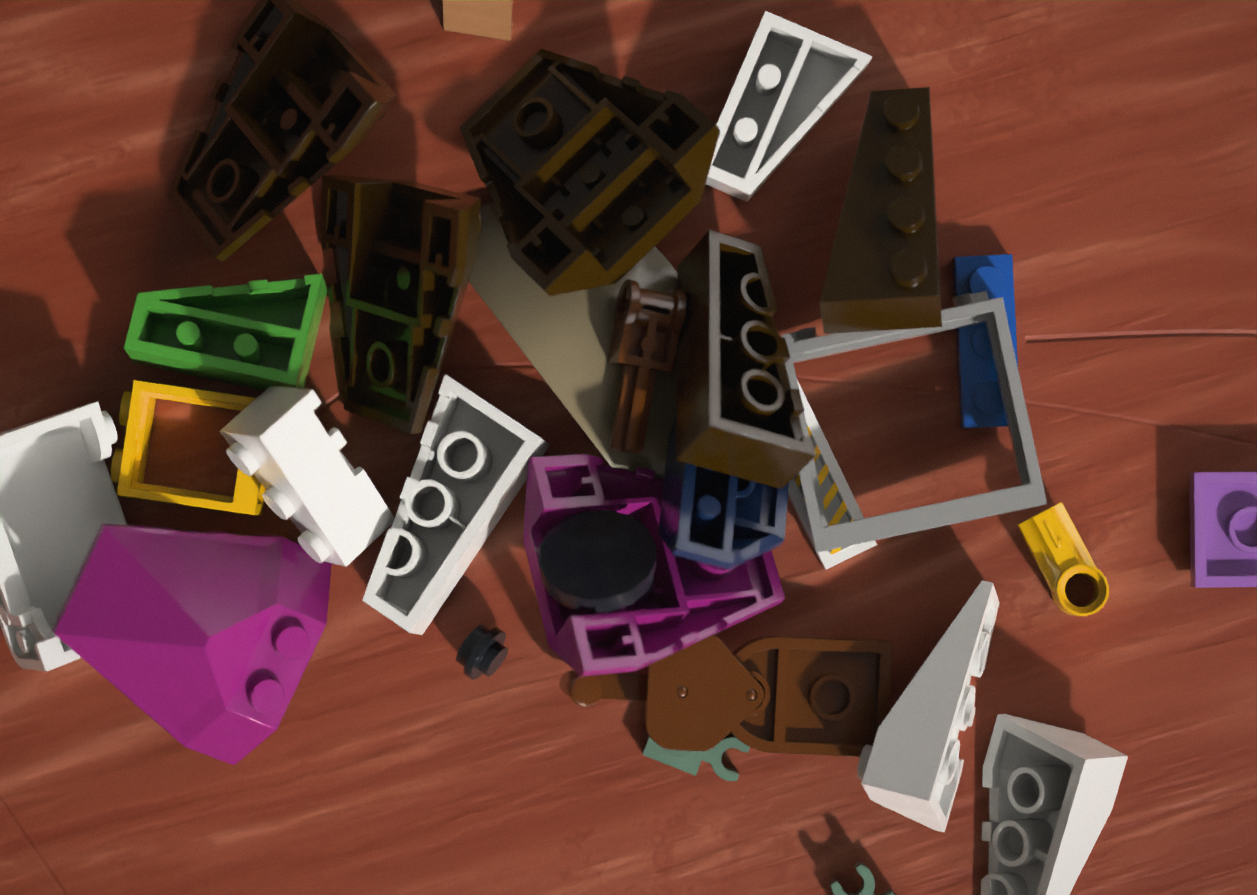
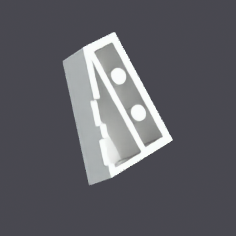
M765 11L717 122V126L721 131L706 185L748 202L862 74L873 56Z

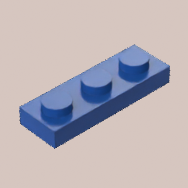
M1012 254L954 257L952 259L954 297L987 291L989 300L1003 297L1018 367ZM985 322L956 328L961 429L1008 427Z

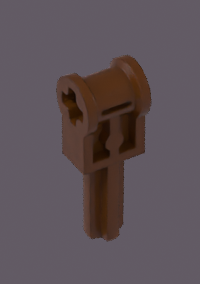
M629 279L623 282L619 290L615 305L614 329L608 363L623 366L609 442L610 448L615 451L638 454L643 451L657 372L673 373L679 334L684 324L687 306L686 295L682 290L673 289L669 294L640 288L637 281ZM643 308L657 311V313L643 310Z

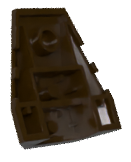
M259 0L238 30L231 47L238 50L239 53L226 83L219 80L216 81L210 97L218 100L207 128L204 133L195 130L167 195L211 254L221 261L226 260L349 152L364 142L397 96L341 34L295 0Z
M542 48L460 127L479 178L485 184L493 203L491 208L495 218L501 224L509 243L506 246L512 260L548 296L615 284L701 202L721 131L711 119L682 94L670 90L661 93L643 87L639 80L627 76L619 79L603 74L596 66Z
M341 175L322 176L321 244L322 250L333 249L337 283L327 285L329 303L340 302L345 336L334 338L344 410L409 434L421 433L477 259L478 236L481 230V198L413 181Z

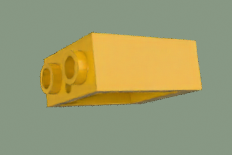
M134 380L132 392H124L120 405L119 423L120 425L127 426L124 448H116L111 465V481L118 483L117 495L250 515H263L264 499L262 494L266 491L265 487L254 474L247 476L239 468L234 496L144 483L156 399L243 411L256 398Z

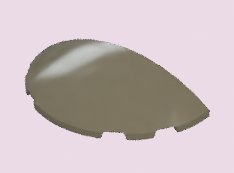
M493 203L480 206L481 230L478 236L477 259L469 280L470 284L612 468L632 472L636 467L654 470V477L664 479L668 439L677 412V351L673 373L657 372L644 448L638 454L615 451L609 445L623 366L608 363L614 329L615 305L623 282L627 279L634 280L639 283L640 288L669 294L671 290L677 289V272L671 263L654 246L615 284L548 296L512 260L506 246L509 243L503 228L495 218L491 208ZM643 308V310L657 313V311Z

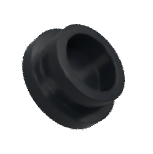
M480 624L467 636L456 656V661L464 666V674L474 680L482 674L489 677L495 673L508 653V648L503 645L506 639L504 631L498 627L490 629L484 624Z

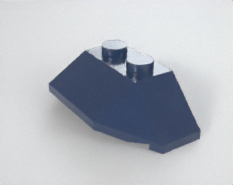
M676 412L668 439L658 534L670 552L680 557L731 569L779 547L785 540L789 482L782 489L676 460Z

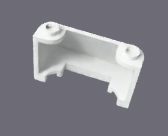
M98 402L89 403L0 433V626L14 660L23 669L47 672L81 658L51 630L101 524L127 525L104 460L111 456V445L117 443V432L112 418L107 411H101Z

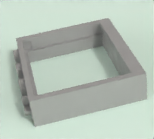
M987 291L973 294L967 293L953 297L954 308L941 310L942 327L833 333L819 337L817 336L816 327L782 334V338L786 339L790 359L785 363L791 389H799L794 363L985 322L1020 486L828 526L813 458L799 472L816 553L1047 504L1003 297L989 300ZM803 411L799 415L803 435L809 436Z

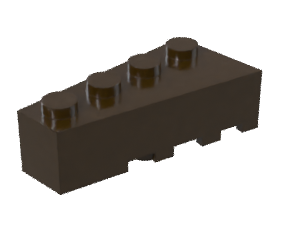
M930 87L871 91L819 302L824 334L942 327Z
M708 230L677 268V290L685 292L687 306L677 346L676 460L782 489L816 456L812 437L803 435L799 415L804 411L799 389H791L785 367V363L790 359L786 339L780 338L775 329L772 316L778 309L760 245Z

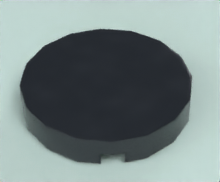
M612 510L584 511L564 518L548 531L539 550L540 577L549 595L565 607L579 610V605L584 607H594L595 613L612 612L633 604L648 592L654 581V572L657 568L656 543L647 527L630 515Z

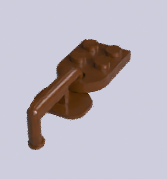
M712 635L648 665L647 674L610 673L580 676L572 670L562 675L559 684L562 692L570 697L574 703L582 707L592 706L599 699L646 701L645 727L647 733L656 744L669 750L708 751L731 733L749 747L768 753L860 757L865 745L873 746L877 730L889 713L892 642L764 636L742 644L731 653L718 637Z

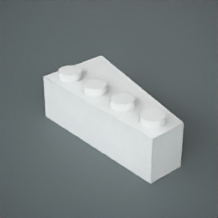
M446 374L438 392L440 396L431 421L427 422L420 444L422 445L410 478L407 477L400 495L401 502L391 529L387 531L362 601L409 633L423 635L527 480L528 462L531 457H542L550 446L542 438Z

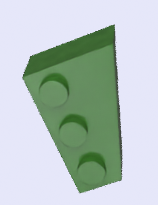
M323 274L304 275L303 279L268 282L267 279L249 281V284L227 287L213 288L212 285L138 293L124 350L134 364L262 391H265L270 386L305 389L328 292Z

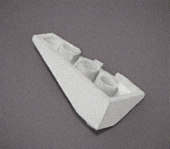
M981 581L879 726L873 746H864L858 763L857 776L858 779H862L861 784L870 800L924 826L944 833L964 764V759L959 758L960 741L957 740L959 730L965 731L967 726H972L976 707H974L976 691L975 686L970 685L971 676L980 678L984 672L999 607L994 584L987 581Z
M998 714L983 764L982 787L990 788L989 821L982 822V841H989L988 874L981 879V895H1069L1112 811L1128 756L1084 733L1008 714Z

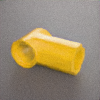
M1062 502L1017 525L1051 589L1053 602L1061 611L1073 616H1087L1096 613L1104 607L1109 595L1107 579L1097 569ZM1074 574L1087 576L1094 586L1092 600L1083 607L1073 605L1065 594V585Z

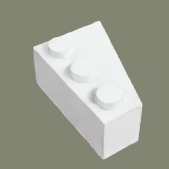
M270 386L219 431L231 445L226 450L227 455L247 476L254 474L266 489L262 494L264 501L283 520L291 519L302 533L297 538L299 544L311 558L318 563L325 561L347 567L393 524L395 518L364 469L360 467L354 469L341 453L340 449L347 443L339 430L333 427L327 433L313 412L321 404L315 392L311 389Z

